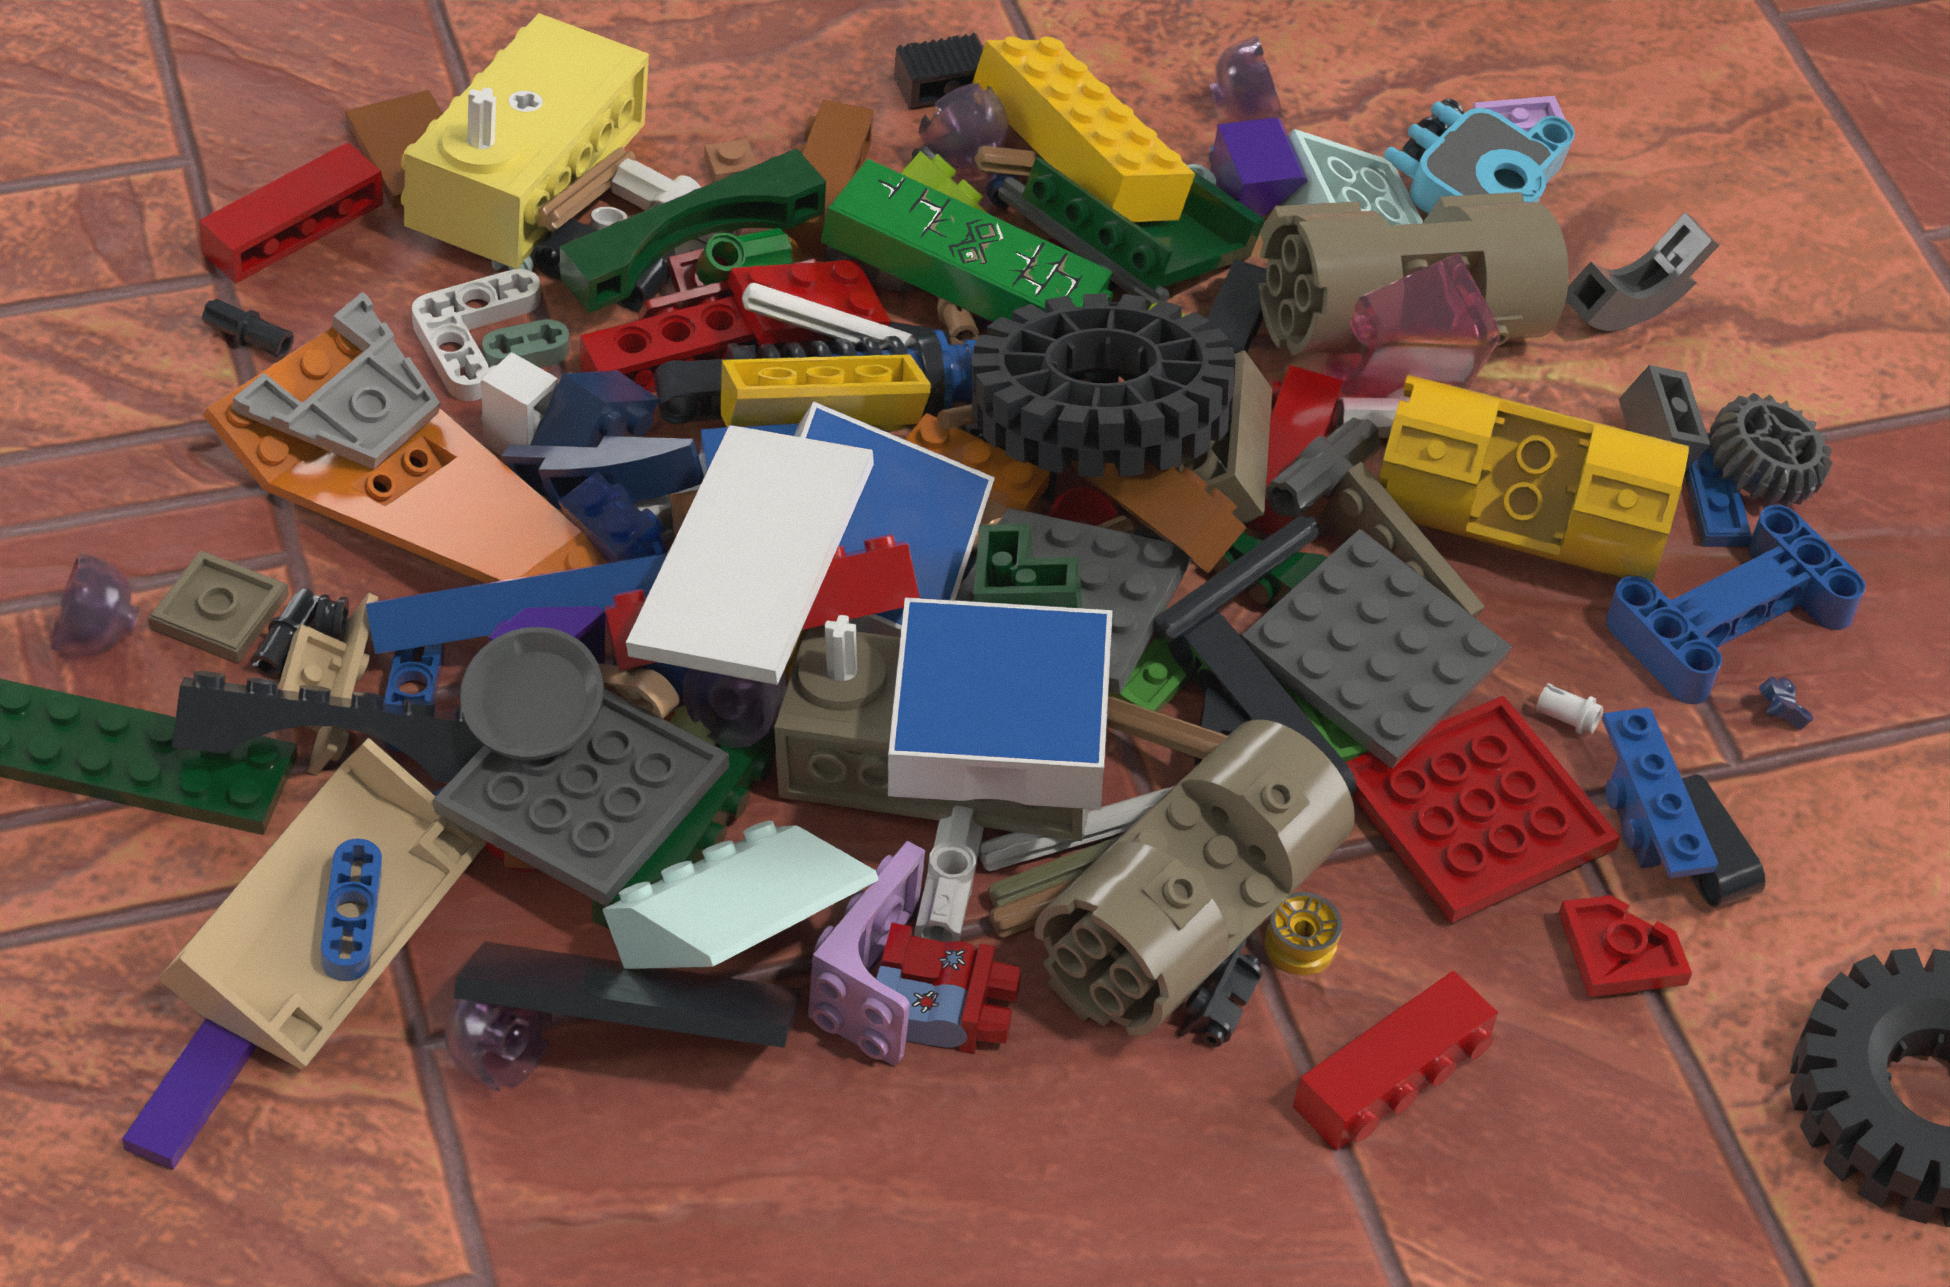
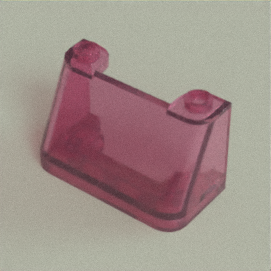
M1457 253L1360 297L1354 307V316L1351 317L1350 323L1360 343L1366 342L1368 348L1363 356L1359 353L1340 354V352H1333L1329 354L1325 361V375L1342 379L1341 391L1347 396L1388 397L1393 391L1404 388L1408 374L1468 390L1499 343L1500 334L1497 322L1460 254Z

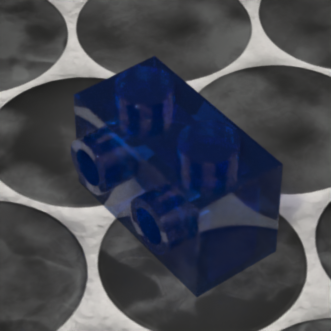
M595 472L558 501L565 517L586 535L608 563L661 554L668 555L660 536L665 531L660 520L648 508L640 511L635 506L630 493L619 482L611 485L603 476Z

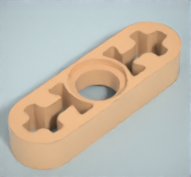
M598 664L603 678L604 689L662 719L679 704V697L673 686L666 678L654 670L629 668L619 671L615 665Z

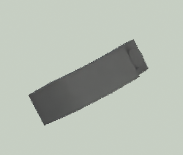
M1684 213L1663 237L1637 261L1614 270L1605 269L1590 262L1568 286L1566 301L1587 324L1606 331L1626 329L1655 317L1684 296L1697 283L1691 276L1720 244L1692 216Z

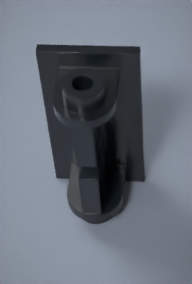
M1247 939L1205 979L1202 986H1198L1189 996L1182 1009L1187 1014V1017L1178 1035L1183 1037L1195 1028L1202 1033L1203 1041L1212 1047H1219L1222 1043L1230 1040L1243 1010L1228 1000V998L1230 997L1243 1007L1248 1003L1262 976L1260 961L1252 955L1241 954Z

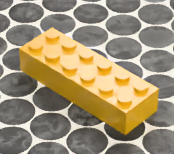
M1006 37L1005 40L985 41L971 86L1047 163L1132 222L1179 220L1195 173L1181 160V156L1178 153L1170 150L1157 137V133L1154 130L1146 127L1134 115L1130 107L1122 104L1110 92L1111 90L1106 84L1096 79L1087 70L1088 67L1083 62L1077 60L1068 52L1063 42L1052 37H1042L1040 40H1022L1017 37Z

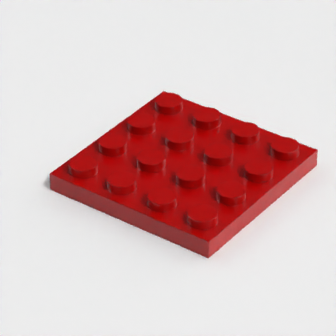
M1504 695L1441 721L1393 769L1371 752L1345 762L1356 780V794L1352 797L1451 923L1617 849L1620 835Z

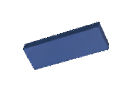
M1706 449L1684 473L1702 547H1748L1752 535L1740 490L1736 491L1737 484L1732 480L1722 478L1724 470L1712 465L1715 456L1711 455Z

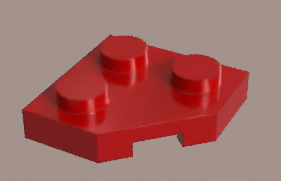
M1612 895L1562 901L1558 912L1589 997L1688 985L1692 971L1677 932L1659 921L1653 926L1628 912L1630 905Z

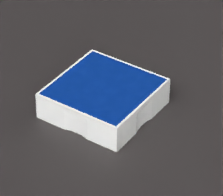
M813 401L797 426L795 437L873 451L874 465L839 545H844L845 553L865 549L863 542L865 539L893 534L895 542L904 541L909 544L920 599L955 601L995 477ZM904 607L849 619V624H856V632L901 638Z
M905 598L888 752V796L956 801L1000 799L1024 805L1101 810L1112 610Z

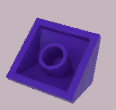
M1277 117L1217 125L1210 171L1216 178V186L1259 216L1263 217L1308 182L1283 122Z

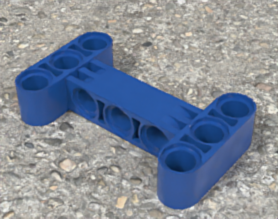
M1771 505L1761 511L1748 546L1752 560L1672 600H1669L1655 584L1646 578L1627 576L1618 581L1606 616L1607 627L1670 694L1679 701L1686 704H1700L1709 698L1722 664V655L1717 649L1718 647L1798 606H1801L1818 624L1830 630H1842L1851 625L1866 588L1864 579L1791 508L1783 505Z

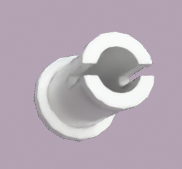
M1547 683L1538 700L1536 712L1575 726L1576 733L1582 734L1586 731L1592 734L1601 719L1603 706L1596 704V698L1592 696L1586 700Z

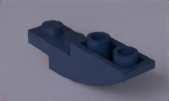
M604 436L597 448L509 444L502 455L504 464L541 496H547L548 502L556 509L606 507L654 499L701 485L704 479L694 439Z

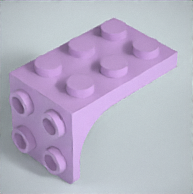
M909 841L902 846L894 857L887 855L882 860L876 870L879 881L871 884L865 892L862 890L856 892L846 907L844 918L836 927L828 926L819 937L812 959L808 1017L813 1019L821 1029L828 1033L839 1034L858 1045L869 1057L877 1060L882 1059L891 1065H897L904 1057L910 1003L905 996L875 979L870 972L883 957L891 922L908 926L918 914L925 850Z

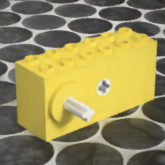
M538 13L526 27L519 29L515 39L504 50L501 49L497 52L493 62L482 73L479 72L475 75L471 85L460 96L453 98L449 108L437 120L431 121L426 132L416 143L410 144L404 151L401 161V167L405 170V187L401 195V204L404 206V226L518 269L549 231L546 226L542 228L538 226L536 222L540 217L538 209L614 150L620 147L624 149L645 125L649 54Z

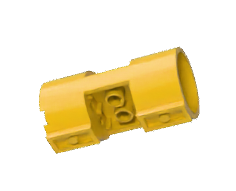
M1407 375L1403 396L1410 397V401H1399L1378 482L1383 488H1386L1389 495L1414 524L1620 578L1640 576L1653 583L1671 530L1682 489L1681 485L1685 473L1689 446Z

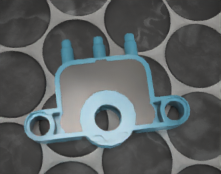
M1438 101L1431 107V113L1437 116L1439 121L1449 126V128L1440 137L1417 124H1412L1407 132L1408 136L1426 149L1420 162L1394 147H1389L1385 151L1384 158L1391 162L1395 168L1413 179L1410 185V197L1413 203L1427 214L1430 213L1439 198L1443 196L1521 192L1524 202H1538L1546 188V184L1561 169L1575 137V130L1567 120L1556 116H1547L1539 120L1529 132H1526L1504 116L1490 109H1470L1462 115L1452 107L1445 106Z

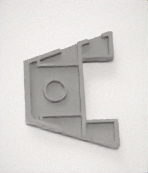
M362 292L333 316L332 328L362 350V354L304 402H300L263 373L233 398L232 409L238 414L375 469L439 413L440 401L410 357H404L393 341V332L386 322H380L373 311L372 301Z

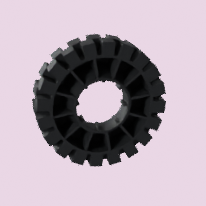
M1107 293L1083 294V307H1076L1068 296L1046 299L1045 312L1032 304L1013 310L1012 320L1000 317L988 326V335L980 334L974 345V354H972V408L977 429L983 428V437L995 448L1006 445V455L1022 463H1026L1039 455V469L1062 473L1071 461H1078V476L1103 477L1105 463H1114L1119 476L1123 477L1144 474V459H1147L1157 469L1162 471L1181 465L1182 454L1195 459L1210 450V440L1219 442L1228 431V422H1232L1235 355L1233 347H1229V339L1220 328L1210 330V321L1196 312L1182 317V306L1161 300L1149 311H1146V297L1123 294L1117 306L1108 305ZM1089 372H1115L1138 376V378L1118 383H1090L1068 376Z
M1916 948L1891 950L1884 965L1874 954L1854 963L1848 976L1840 972L1825 987L1821 998L1817 999L1793 1053L1790 1073L1796 1074L1790 1086L1793 1109L1806 1111L1800 1128L1812 1148L1829 1143L1832 1144L1823 1163L1841 1181H1844L1858 1170L1866 1175L1857 1194L1882 1208L1892 1191L1903 1195L1900 1216L1927 1224L1935 1207L1939 1206L1942 1210L1945 1227H1950V1127L1930 1122L1905 1106L1895 1094L1890 1084L1892 1073L1887 1071V1065L1891 1062L1899 1063L1903 1057L1912 1055L1933 1056L1950 1062V951L1933 949L1925 968L1922 965Z

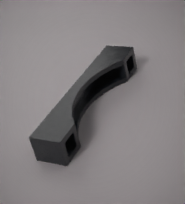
M195 671L193 678H183L179 688L172 747L226 754L248 740L276 730L300 726L340 727L369 734L395 746L418 762L435 781L447 783L484 746L470 731L461 706L456 707L455 713L435 710L436 704L434 702L421 699H405L404 706L383 703L382 695L368 692H353L351 699L330 696L331 689L315 685H300L299 692L278 689V682L262 678H248L246 685L225 682V675L209 671Z

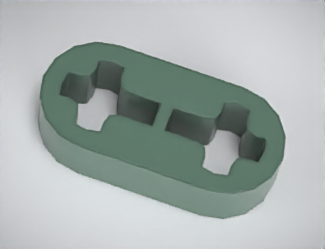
M552 319L496 329L484 336L482 355L489 368L494 365L497 366L511 352L539 368L555 365L565 360L569 354V331L564 324Z

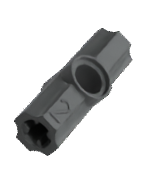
M1353 417L1327 438L1322 435L1315 438L1299 454L1290 467L1270 482L1266 488L1269 506L1280 517L1287 515L1295 518L1308 507H1311L1322 496L1326 499L1332 497L1347 470L1360 462L1365 463L1382 446L1377 426L1368 418L1360 420Z

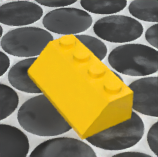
M911 354L722 360L721 416L727 428L729 425L748 427L799 424L814 401L868 425H875L878 429L896 431L903 429L904 424H919L930 395L931 384Z

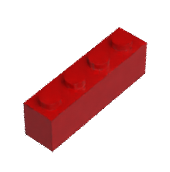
M347 142L200 219L202 254L236 284L383 205L382 171Z
M1289 365L1284 382H1274L1272 388L1271 409H1273L1270 417L1266 488L1274 478L1294 463L1299 454L1315 438L1320 435L1327 438L1337 410L1343 383L1342 379ZM1265 492L1264 515L1243 525L1247 528L1273 535L1295 518L1287 515L1280 517L1269 506V497Z
M1453 970L1301 1076L1292 1107L1336 1151L1353 1139L1356 1142L1363 1141L1376 1129L1380 1120L1392 1111L1395 1114H1400L1414 1102L1418 1092L1430 1084L1434 1087L1441 1085L1451 1076L1456 1065L1467 1057L1472 1060L1480 1057L1494 1040V1036L1491 1033L1498 1011Z

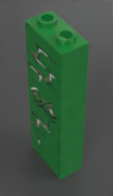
M868 158L828 207L821 237L822 243L992 322H995L1000 317L1012 320L1013 310L1029 304L1045 312L1046 299L1068 296L1076 307H1083V294L1107 293L1108 303L1111 302L1113 292L1107 290L1113 271Z

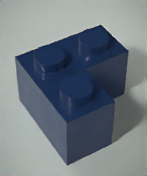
M618 370L563 373L531 445L597 448L604 436L642 437L652 426L654 420L653 412L659 398Z

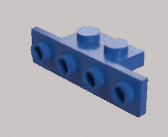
M1646 707L1604 713L1602 721L1618 757L1612 777L1606 783V798L1610 808L1616 809L1622 823L1625 845L1628 849H1633L1640 868L1660 866L1662 861L1669 878L1714 872L1718 865L1717 858L1653 711Z

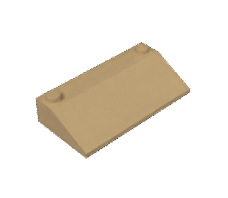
M368 738L342 763L158 979L198 1014L302 1070L486 845V842L477 835L436 814L433 802L436 796ZM356 838L366 839L373 842L382 854V876L371 963L368 971L362 977L352 981H339L328 976L321 964V942L333 855L336 848L347 840ZM354 861L351 868V882H360L363 861ZM346 901L337 908L341 915L349 918L361 916L367 910L366 906L358 901ZM343 936L342 952L339 958L350 959V955L353 952V937Z

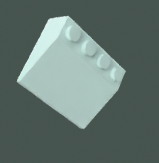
M1296 129L1290 133V141L1308 182L1281 202L1282 206L1359 201L1362 211H1374L1380 214L1389 225L1423 223L1397 169L1391 162L1383 157Z
M765 821L743 831L745 839L735 844L730 840L703 850L704 859L694 864L691 861H685L664 869L661 872L663 879L650 885V882H642L623 889L619 892L621 900L604 908L603 912L624 969L713 967L879 881L876 870L797 825L775 827L773 821Z

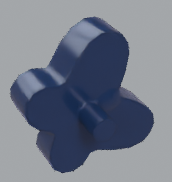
M1771 676L1759 686L1761 693L1770 702V706L1765 710L1770 717L1776 715L1780 719L1785 718L1800 730L1813 721V715L1806 708L1797 704L1795 699L1796 687L1788 678L1782 677L1777 680Z

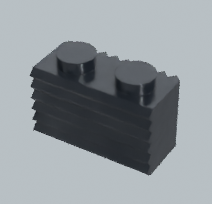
M973 32L970 36L965 34L962 37L959 35L949 36L946 40L940 38L938 41L932 39L929 43L927 41L908 43L905 47L900 44L896 48L894 78L895 81L897 80L900 92L905 97V102L908 103V109L981 96L971 86L984 48L976 33Z

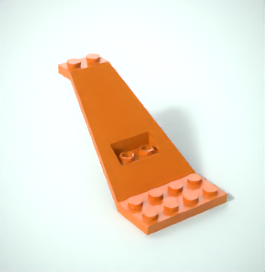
M332 327L207 407L203 414L205 419L264 491L484 583L608 563L576 525L440 408L439 413L375 469L238 414L232 409L233 398L263 373L300 402L307 400L363 353L362 350ZM415 457L419 459L423 467L413 466L409 458ZM373 482L382 483L386 487L387 492L377 491L373 486Z

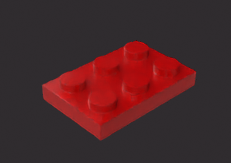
M858 260L731 268L728 284L759 344L835 338L746 310L742 296L750 283H757L888 327L891 322Z

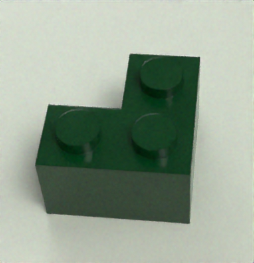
M1030 524L979 525L973 593L974 602L1082 608L1078 557L1033 558Z

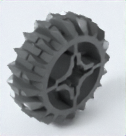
M1752 393L1748 398L1739 395L1734 401L1729 402L1726 407L1719 411L1710 427L1708 434L1710 446L1707 448V451L1715 456L1712 465L1724 470L1722 478L1732 480L1737 484L1736 491L1743 489L1749 492L1752 500L1757 497L1763 498L1769 506L1778 502L1780 505L1788 507L1792 503L1801 505L1820 490L1833 464L1829 458L1832 449L1824 444L1827 436L1815 430L1817 422L1808 421L1802 416L1803 410H1793L1789 407L1787 400L1781 404L1776 402L1771 395L1762 399L1758 394Z

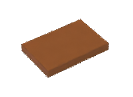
M430 90L345 111L346 123L364 156L382 171V188L393 208L403 206L401 204V195L405 187V170L401 167V161L404 151L410 144H415L426 132L431 121L437 120L443 114Z

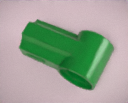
M781 228L734 236L729 233L716 234L707 242L695 265L696 275L706 286L728 280L731 268L792 264V247L788 235L782 232ZM712 256L722 257L729 266L719 265Z

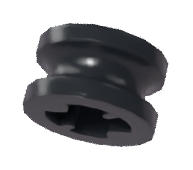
M321 594L317 605L315 630L325 635H333L334 639L343 641L349 619L348 597L341 596L338 601H333L330 599V595Z

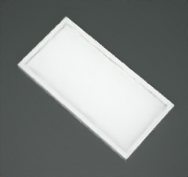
M729 425L626 641L628 656L778 685L874 465L873 451Z

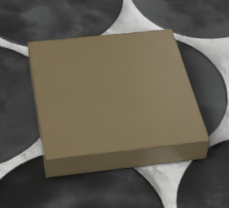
M200 550L148 617L149 626L154 631L239 663L289 596L288 584Z

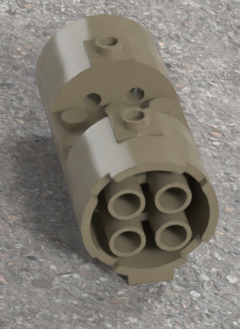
M1521 192L1443 196L1434 205L1425 218L1424 223L1389 225L1380 214L1374 211H1362L1359 201L1275 206L1260 230L1263 240L1260 257L1268 259L1267 283H1259L1262 313L1273 342L1278 348H1288L1291 351L1290 355L1340 352V354L1359 353L1361 356H1372L1385 349L1399 329L1398 324L1410 323L1411 326L1418 327L1432 321L1438 332L1452 343H1464V345L1483 344L1485 347H1495L1510 339L1538 338L1547 335L1557 325L1566 302L1569 277L1568 257L1560 226L1554 215L1545 205L1536 201L1524 202Z
M1251 720L1238 726L1040 913L1035 924V938L1044 940L1049 957L1043 962L1052 977L1047 984L1083 1022L1090 1017L1105 1026L1112 1020L1126 1026L1130 1036H1142L1153 1032L1348 838L1354 826V806L1348 787L1337 768L1315 744L1285 725L1269 720Z

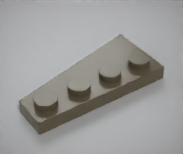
M1360 462L1347 470L1319 519L1345 542L1359 529L1363 530L1477 619L1485 608L1483 603L1365 465Z

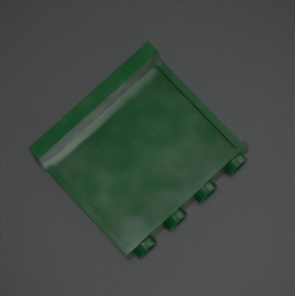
M1040 157L1035 158L1022 195L1024 199L1153 290L1232 264L1235 259L1244 260L1251 257L1260 230L1265 222L1264 218L1195 171H1193L1195 176L1179 220L1132 222Z

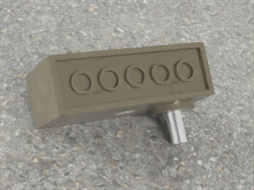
M838 615L837 622L827 621L825 627L817 626L806 629L774 727L779 797L938 821L951 817L953 808L957 805L974 809L972 819L981 827L1082 841L1089 809L1024 805L1000 799L956 801L888 796V752L901 638L856 632V624H849V617L845 615Z

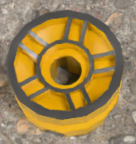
M1302 891L1292 893L1269 916V925L1266 929L1264 944L1268 957L1277 967L1291 974L1305 976L1316 974L1326 969L1336 955L1337 943L1342 932V919L1339 911L1328 899L1318 894Z

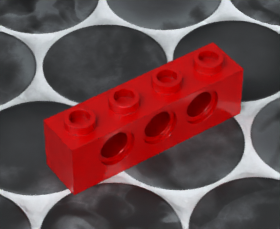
M729 296L580 335L581 372L618 370L648 392L653 393L656 392L653 379L654 372L660 365L673 360L725 359L729 343H737L738 346L755 345V352H757L762 344L758 343L735 296Z

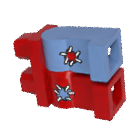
M891 922L877 980L905 996L910 1003L907 1042L949 1048L959 1046V1052L975 1054L978 1040L992 1043H1007L1012 1009L986 1003L988 997L1016 1002L1022 967L994 961L995 946L980 943L979 948H977L973 944L963 941L946 943L913 936L912 926Z

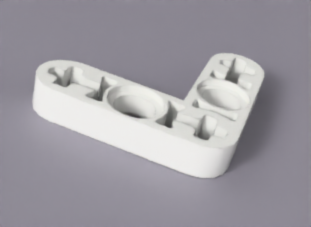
M512 269L427 293L418 297L413 302L412 324L414 331L448 392L454 398L468 402L482 398L480 383L483 375L489 369L488 363L469 330L534 311L541 301L540 279L532 271ZM472 299H482L488 302V305L476 309L466 306L465 303ZM446 342H456L463 346L454 352L443 351L439 348L441 344ZM465 366V372L470 380L465 375L460 376V368Z

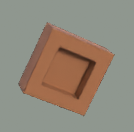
M748 139L708 144L704 147V159L713 183L733 173L757 165Z

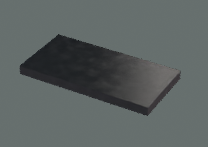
M484 941L457 975L454 998L785 1048L799 1010L802 989L667 968L624 969L620 961Z

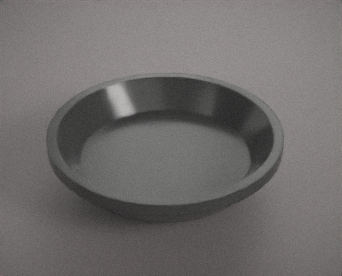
M521 628L495 638L475 655L463 677L460 693L461 708L470 731L491 751L512 759H544L571 748L590 731L602 708L604 684L595 657L578 639L552 628Z

